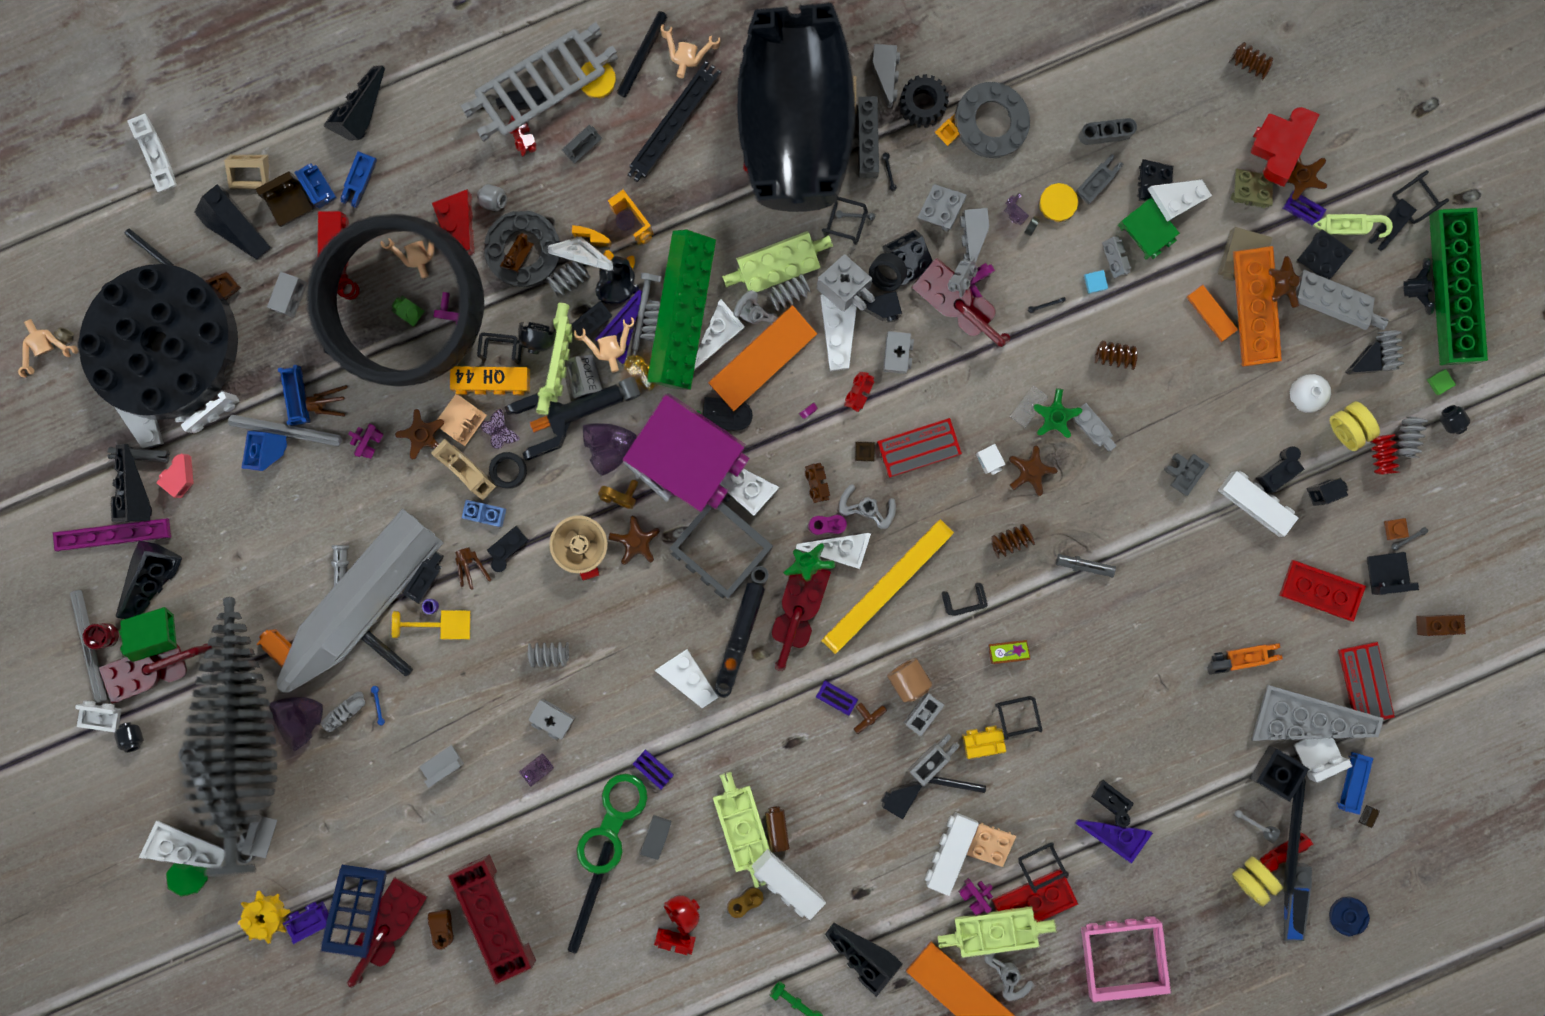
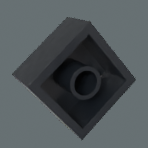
M1268 746L1249 779L1290 802L1310 768L1279 749Z

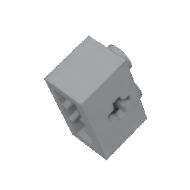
M887 332L883 372L906 374L907 370L911 369L912 358H909V350H913L914 345L911 333ZM897 349H900V351L904 354H902L900 357H897V354L894 352H896Z
M927 692L903 723L922 736L944 705Z
M542 698L528 720L532 722L531 725L538 730L544 729L549 732L548 736L551 738L562 740L574 722L575 717ZM553 716V721L555 723L549 725V720L547 718Z

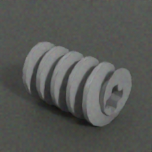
M572 260L573 267L566 264L567 271L560 268V276L554 272V280L547 277L548 283L557 296L558 293L564 296L565 288L568 291H572L571 284L578 287L577 280L584 283L583 276L591 278L582 263Z
M800 274L799 281L794 277L792 278V284L787 280L785 281V287L782 284H778V290L772 287L769 296L775 309L780 311V304L786 308V301L793 305V298H796L799 302L800 295L807 298V292L811 293L804 276Z
M648 300L651 304L646 305V309L649 311L645 312L644 315L649 319L643 320V323L647 326L641 329L646 334H641L640 338L654 342L660 302Z
M1391 330L1377 333L1381 334L1376 337V340L1382 342L1380 343V349H1382L1380 351L1381 357H1383L1381 358V363L1383 364L1382 371L1399 370L1398 366L1404 364V362L1398 361V358L1403 357V354L1397 353V351L1403 349L1402 346L1397 345L1402 339L1396 338L1397 335L1402 333L1401 331Z
M1406 417L1408 419L1402 420V424L1405 426L1400 427V431L1405 433L1399 435V439L1403 441L1397 443V446L1402 449H1397L1396 454L1404 457L1419 458L1416 456V453H1422V450L1418 449L1417 446L1424 444L1419 441V438H1425V435L1421 434L1420 431L1427 429L1421 424L1428 423V420L1419 417Z
M561 642L558 643L557 648H555L554 643H551L549 648H547L546 643H543L542 648H539L538 643L532 648L529 643L528 660L530 666L535 667L537 663L539 667H543L545 662L546 666L550 667L553 662V665L558 667L561 662V665L565 667L569 660V643L566 642L565 648L562 647Z

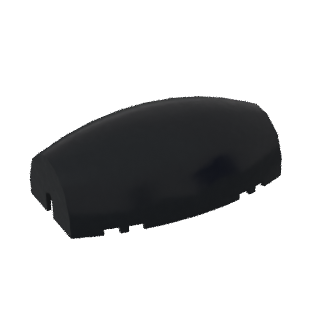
M832 2L799 5L801 13L798 14L791 13L788 7L756 9L747 31L748 37L746 45L743 46L742 63H740L738 77V131L745 167L747 168L756 199L762 206L772 210L807 212L833 206L838 199L846 176L855 123L854 79L846 39Z

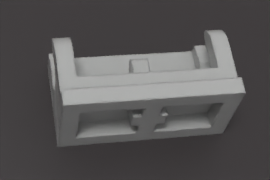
M280 272L267 308L294 318L307 282Z

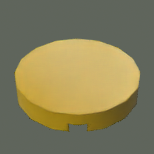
M590 61L581 67L586 76L595 71ZM608 63L603 65L605 73L581 88L582 92L588 97L604 98L614 90L616 75L612 66Z
M1051 184L1041 195L1039 201L1040 210L1046 218L1055 222L1066 221L1077 209V194L1073 188L1066 184Z

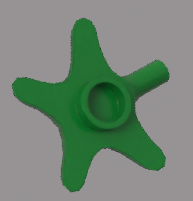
M1056 388L1052 405H1034V410L1045 419L1044 424L1037 431V435L1041 436L1055 429L1066 438L1071 437V433L1067 428V421L1080 415L1082 408H1065L1062 404L1063 389Z
M820 543L810 552L806 553L795 549L793 554L796 560L792 566L784 571V574H802L803 578L809 581L817 570L835 568V562L820 560L824 549V544Z

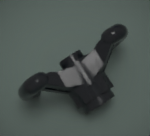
M1430 258L1423 259L1422 270L1416 278L1403 281L1404 296H1408V298L1417 297L1425 306L1427 315H1431L1434 312V303L1430 302L1428 298V292H1432V281L1427 280L1430 273Z

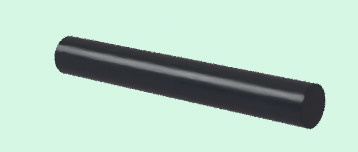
M130 228L125 231L124 234L158 262L174 266L171 261Z
M933 776L928 781L931 784L981 793L986 792V785Z

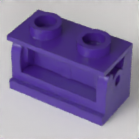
M323 901L318 904L313 902L304 907L305 911L299 913L297 910L287 916L288 920L283 925L289 924L286 926V929L293 944L326 927L329 912Z

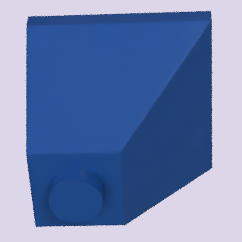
M247 431L242 468L264 471L284 455V451L287 448V436Z

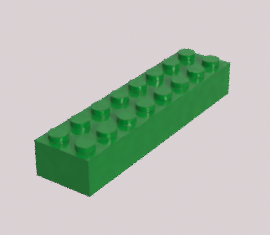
M1477 208L1439 209L1429 215L1439 365L1482 363L1488 361Z
M687 229L673 230L647 382L673 389L691 390L716 239Z

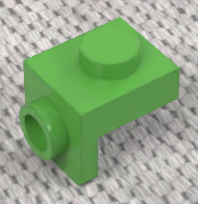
M404 296L396 298L392 304L393 308L391 311L412 326H415L424 313L423 309Z

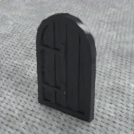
M705 397L703 416L722 429L738 431L750 425L753 414L752 409L746 402H743L735 411H732L722 398Z

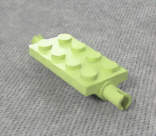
M806 231L736 258L739 265L738 271L722 276L725 286L727 288L742 281L743 283L745 282L748 291L754 290L759 292L798 277L800 274L803 275L821 267L817 258V252L833 247L831 238L828 235L813 241L809 232Z
M565 303L557 304L556 316L552 321L557 333L547 383L538 392L539 401L536 412L543 415L549 413L550 401L557 402L558 396H562L563 393L561 381L562 378L566 377L567 367L564 366L565 361H568L570 357L568 346L569 343H572L574 332L571 331L572 324H569L567 317L569 305Z
M727 772L728 781L725 773L720 775L725 792L714 796L713 800L736 872L741 870L750 871L754 887L757 888L760 887V884L753 875L755 872L752 865L767 849L770 850L750 785L739 789L736 788L732 772ZM763 881V882L761 883V886L765 885L766 882Z
M1031 906L982 913L977 916L955 917V934L938 935V942L940 943V948L959 947L962 958L1039 947V934L1056 932L1054 919L1041 922L1034 920Z

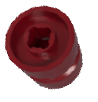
M110 623L92 624L83 632V641L91 649L112 647L119 638L117 628Z

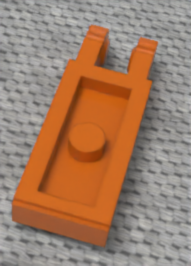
M1280 643L1263 644L1226 651L1227 660H1231L1232 663L1230 670L1260 666L1282 660V655L1278 654L1268 657L1267 650L1281 648Z

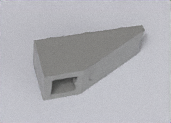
M874 44L872 71L887 107L892 108L893 101L896 102L897 90H894V83H898L899 71H895L896 64H899L900 52H897L896 45Z
M988 208L964 210L962 216H960L961 228L964 227L962 246H966L964 259H967L969 262L973 256L976 263L988 232Z

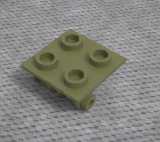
M1236 169L1235 191L1231 195V200L1234 203L1242 204L1245 201V205L1251 202L1250 206L1262 207L1263 209L1272 206L1273 182L1268 181L1262 173Z

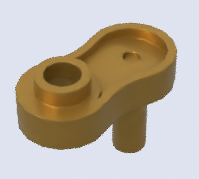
M632 479L625 494L610 487L601 486L598 495L606 503L614 502L624 508L633 509L636 500L632 496L638 481Z
M748 888L741 896L735 897L728 902V913L734 918L743 917L749 910L762 904L763 893L758 888ZM735 904H739L740 908L739 910L735 911L733 910V906Z

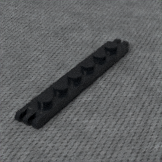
M707 60L629 166L631 170L628 176L632 178L635 173H638L634 181L638 182L641 177H647L721 75L722 71L719 69L714 75L712 74L716 68L714 65H711L706 70L710 63Z

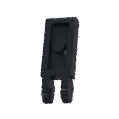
M1403 198L1387 214V217L1392 221L1393 228L1392 232L1380 243L1378 247L1380 251L1384 250L1417 211L1416 208ZM1384 223L1378 225L1375 233L1368 240L1369 243L1376 242L1379 234L1386 231L1387 227Z

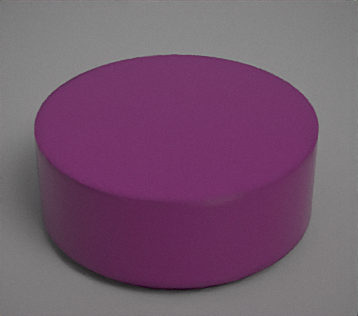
M813 402L799 412V415L802 419H805L814 413L818 407Z

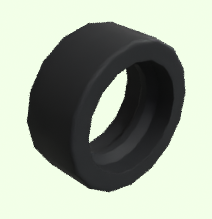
M882 253L876 257L869 267V276L872 278V283L879 289L894 291L901 286L907 277V268L903 260L895 254ZM879 265L891 267L896 272L897 279L892 280L883 276L879 270Z
M502 452L491 460L489 475L497 486L512 489L519 486L525 480L527 466L519 455L511 452ZM505 459L515 461L519 467L518 476L510 482L501 480L497 475L498 464Z

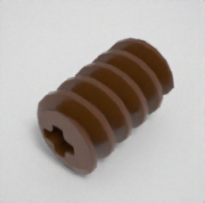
M1241 43L1232 54L1229 63L1235 59L1234 66L1242 63V70L1248 66L1249 74L1256 70L1255 77L1262 74L1261 80L1263 81L1271 69L1273 57L1270 56L1266 59V53H1262L1259 56L1260 50L1258 49L1252 53L1253 46L1250 45L1245 49L1246 43Z
M1102 340L1096 349L1095 364H1097L1099 359H1101L1102 365L1105 364L1106 360H1109V366H1112L1115 361L1118 368L1121 363H1124V369H1127L1128 365L1131 364V370H1134L1137 363L1136 346H1131L1129 349L1128 345L1124 344L1122 346L1120 343L1114 346L1113 342L1107 344L1106 341Z
M1024 524L1020 525V530L1017 527H1013V533L1009 529L1006 530V536L1000 532L998 535L999 539L995 535L991 537L992 547L998 559L999 553L1007 556L1006 550L1013 554V547L1021 551V544L1025 548H1028L1029 541L1032 545H1035L1030 530Z

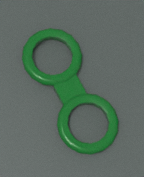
M625 773L609 779L602 792V802L607 813L600 827L592 828L585 832L578 842L576 849L578 860L582 867L591 873H608L618 865L623 853L622 842L618 837L625 820L635 818L646 807L648 799L647 789L643 782L635 775ZM619 782H631L639 791V803L630 812H620L610 802L611 790ZM596 835L606 836L614 844V856L608 864L603 866L593 865L585 856L586 843Z

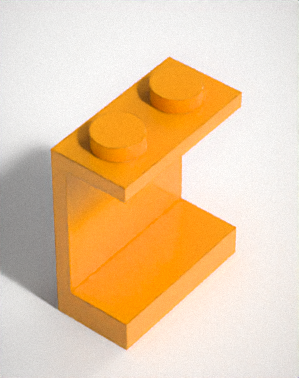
M621 190L608 200L615 215L629 207L643 225L640 230L633 234L638 245L641 243L644 245L652 239L654 233L651 225L624 190Z

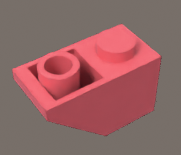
M183 453L173 458L172 465L159 475L160 479L157 481V484L174 498H182L194 484L191 456Z

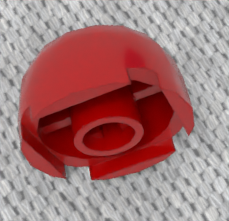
M678 895L664 903L667 915L672 923L675 922L678 925L677 929L682 935L686 936L698 925L700 919L698 910L700 906L695 899L690 900L686 896Z

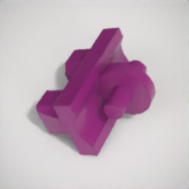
M369 423L363 436H360L363 431L361 427H358L355 433L352 431L348 433V435L353 437L350 442L351 445L355 446L357 441L360 440L354 451V455L359 458L363 456L371 459L375 449L367 446L369 439L379 443L383 437V433L376 429L375 425Z
M967 878L964 881L966 884L958 892L965 901L973 895L976 897L977 900L969 905L976 916L984 911L989 913L992 909L983 896L985 895L990 900L993 897L990 893L993 886L990 883L984 885L982 881H979L977 885L980 890L978 891L972 881Z

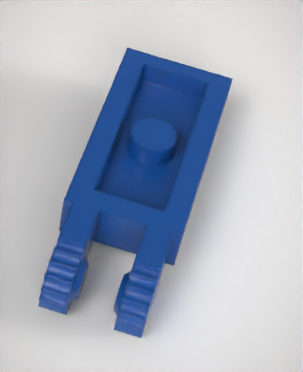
M359 151L357 152L344 184V190L340 199L342 203H347L352 190L355 191L351 203L352 207H358L377 162L376 158Z

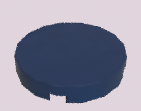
M1350 896L1341 897L1333 903L1329 912L1330 923L1342 935L1349 937L1359 935L1368 927L1370 916L1367 907L1357 898Z

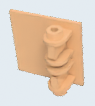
M455 394L438 419L444 420V425L440 427L441 430L466 446L487 415L461 396Z
M980 823L966 855L1003 867L1016 836L1012 835L1011 832L1002 831L1000 828L994 829V826L989 827Z

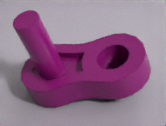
M987 263L979 266L976 276L970 281V288L974 298L982 297L975 284L995 272L992 264L987 265Z
M443 292L440 310H434L433 317L452 320L457 323L459 313L448 312L450 293Z
M841 515L831 517L814 516L808 522V529L814 535L823 533L840 534L845 531L847 526L845 518ZM815 522H818L820 524L819 529H815Z

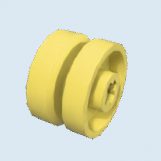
M1357 401L1347 405L1344 411H1338L1330 417V425L1333 432L1349 450L1357 451L1365 446L1366 441L1370 442L1380 435L1378 423L1372 413Z
M1251 856L1245 862V867L1250 874L1244 869L1238 868L1232 873V876L1250 898L1255 900L1261 907H1264L1270 901V897L1264 888L1270 894L1276 896L1283 887L1265 866L1255 857Z

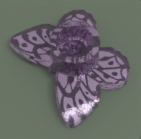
M502 409L495 411L491 415L490 421H484L481 424L482 431L491 436L490 443L495 449L502 448L504 442L510 444L520 439L515 432L507 429L506 425H504L505 418Z

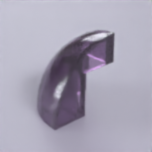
M593 423L583 425L584 446L590 448L592 454L590 462L594 469L601 476L612 472L623 463V458L636 440L637 435L626 428L612 424Z
M305 697L284 698L271 702L269 706L281 736L293 752L304 746L312 738L311 732L316 724L320 725L323 715V705L316 700Z

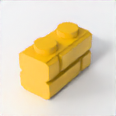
M996 725L985 727V731L978 732V729L966 730L967 734L962 735L967 759L1006 753L1003 731L1001 728H997Z

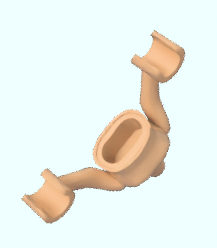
M664 25L661 26V35L667 39L671 61L679 65L678 78H684L686 67H696L710 48L718 49L720 46V38H718L717 42H712V36H710L709 42L698 52L697 56L698 47L686 42H679L678 50L675 53L672 27H670L669 31H664Z
M390 238V245L387 247L381 241V246L385 250H391L407 267H418L422 279L429 277L425 264L433 257L434 245L429 242L428 252L424 247L423 241L406 245L404 247L407 254L406 257L394 246V242Z
M631 317L632 324L627 325L623 319L624 329L620 346L618 345L616 335L607 336L597 340L598 350L596 345L586 336L585 329L583 328V335L578 336L576 331H574V337L578 341L583 340L598 360L609 361L611 372H617L619 368L616 359L625 353L628 333L634 327V319Z
M32 319L24 322L30 334L23 341L22 367L19 368L18 373L21 377H27L26 369L29 374H34V369L29 366V347L32 349L35 357L53 350L54 347L51 343L63 350V354L66 357H71L69 349L74 354H77L78 348L76 346L64 345L47 329L37 330Z

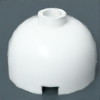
M1316 374L1304 375L1298 378L1290 389L1291 401L1294 402L1298 410L1306 413L1316 412L1324 408L1331 397V387L1328 381Z

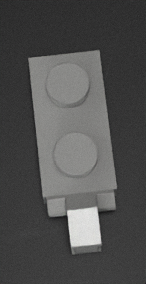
M1084 403L1080 407L1082 408V413L1072 419L1094 444H1097L1099 447L1103 445L1108 452L1113 450L1116 444L1111 439L1113 436L1111 431L1088 404Z

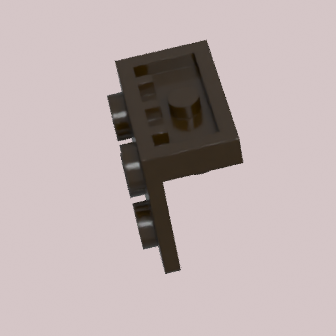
M290 171L255 189L257 194L266 201L280 227L313 210L297 177Z

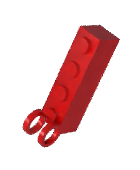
M318 211V255L338 232L349 225L348 217L341 211ZM348 261L341 274L337 293L347 300H354L359 296L360 288L357 283L348 279L346 274ZM351 284V292L344 294L345 286Z

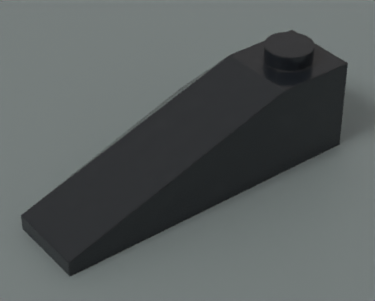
M383 65L372 66L358 82L357 86L359 88L351 94L348 93L345 97L347 99L345 104L341 108L337 106L323 126L347 140H361L366 135V129L371 121L385 67Z
M217 184L201 197L194 213L205 227L256 260L271 249V246L224 188Z
M116 445L114 468L117 471V476L113 479L112 484L116 488L115 496H111L112 522L150 521L152 507L150 506L149 498L129 445Z
M139 540L130 561L116 618L128 619L142 614L150 605V600L156 593L162 591V586L168 579L171 580L175 576L182 557L159 544Z
M833 923L825 933L838 953L844 954L849 961L847 965L850 969L854 968L859 974V981L876 997L903 965L888 950L836 923Z

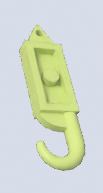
M1366 214L1326 215L1325 218L1313 224L1314 227L1319 230L1323 229L1330 235H1364L1372 230L1373 223H1384L1387 229L1384 233L1379 234L1380 238L1388 236L1393 228L1392 221L1387 216Z

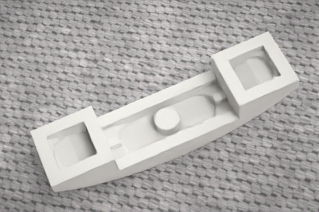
M142 114L127 120L133 136L138 140L152 174L150 176L157 192L160 193L177 186L166 152L148 116Z

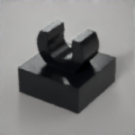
M1222 652L1214 653L1212 662L1207 667L1208 673L1211 675L1229 672L1232 668L1231 660H1224Z

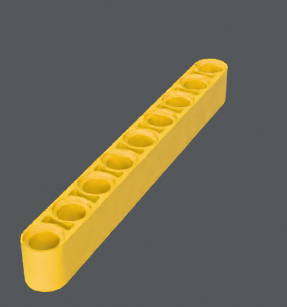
M941 519L938 520L821 641L836 654L954 532Z

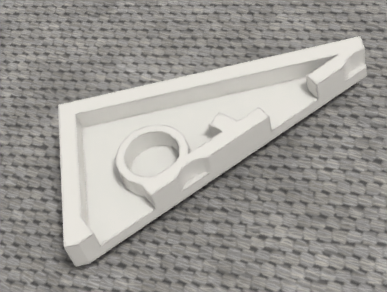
M582 237L548 246L549 254L604 270H613V262Z
M722 299L719 300L709 327L702 339L697 352L694 371L745 329V326L738 318L733 316V312Z
M865 533L800 543L796 545V549L810 552L818 544L823 543L824 549L820 557L860 569L871 534Z

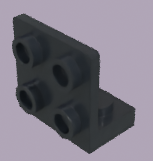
M916 229L882 246L884 253L895 254L905 263L907 277L902 285L922 276L933 262L923 235Z
M1406 552L1367 557L1372 595L1419 590L1418 582H1411Z

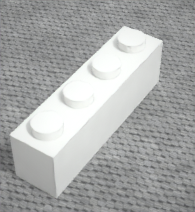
M1241 471L1231 472L1217 491L1278 537L1286 536L1298 520V517L1294 515L1295 511L1288 506H1282L1277 497L1266 494L1261 485L1250 482L1248 480L1249 477Z
M957 812L949 817L947 827L949 828L947 833H943L939 844L941 847L939 852L936 851L933 856L932 862L934 865L932 870L929 869L925 876L928 888L950 896L979 825L976 820Z
M767 849L752 865L755 872L753 875L761 883L765 881L768 884L769 890L774 894L778 892L782 896V901L788 906L792 904L795 907V912L802 918L806 916L811 920L826 904L823 897L770 850Z

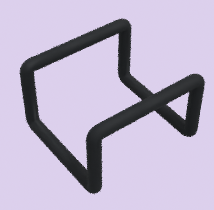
M1428 170L1392 194L1393 199L1397 203L1399 201L1397 195L1419 181L1437 206L1416 220L1411 217L1409 221L1412 224L1424 220L1449 202L1448 198L1439 202L1422 179L1429 173Z
M838 197V201L863 207L864 213L856 238L830 230L838 201L834 203L827 228H823L822 232L825 237L828 234H833L851 239L854 245H857L868 209L864 203Z
M485 332L479 334L477 356L480 359L486 361L489 341L513 343L512 360L517 364L521 363L522 345L516 336ZM483 336H487L484 344V353L481 355ZM517 344H519L518 357L516 359Z
M975 584L980 604L957 610L952 608L949 593L943 591L942 597L946 613L956 616L986 608L988 603L983 584Z
M1026 696L995 704L999 711L1005 740L1015 735L1033 731L1041 733L1043 731L1034 697ZM1032 700L1038 727L1007 733L1001 706Z
M1053 842L1018 858L1019 865L1034 893H1037L1038 889L1063 877H1069V873L1066 872L1054 849ZM1050 847L1062 874L1034 886L1022 860Z

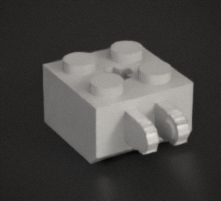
M845 254L818 277L816 289L841 311H845L852 304L860 310H864L866 304L860 298L861 296L870 303L875 300L872 293L868 291L871 288L872 278Z

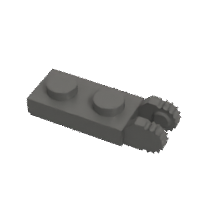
M1113 154L1104 163H1101L1075 191L1088 205L1124 165L1120 162L1114 167L1113 171H1110L1106 166L1114 160L1115 156Z

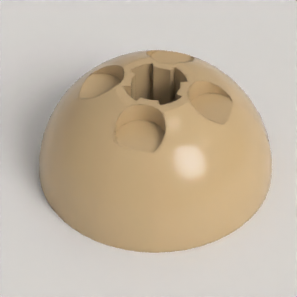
M571 516L562 520L554 528L550 537V552L554 561L562 569L572 573H585L596 568L604 559L607 552V537L603 528L595 520L586 516Z

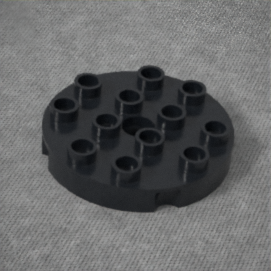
M152 264L128 270L103 285L101 291L91 302L82 321L78 348L85 376L101 398L110 405L141 418L164 420L181 417L199 409L220 391L227 381L224 376L225 369L230 363L235 362L238 331L230 305L212 284L184 268L167 264ZM160 332L165 333L166 338L161 344V350L154 352L151 348L153 338Z

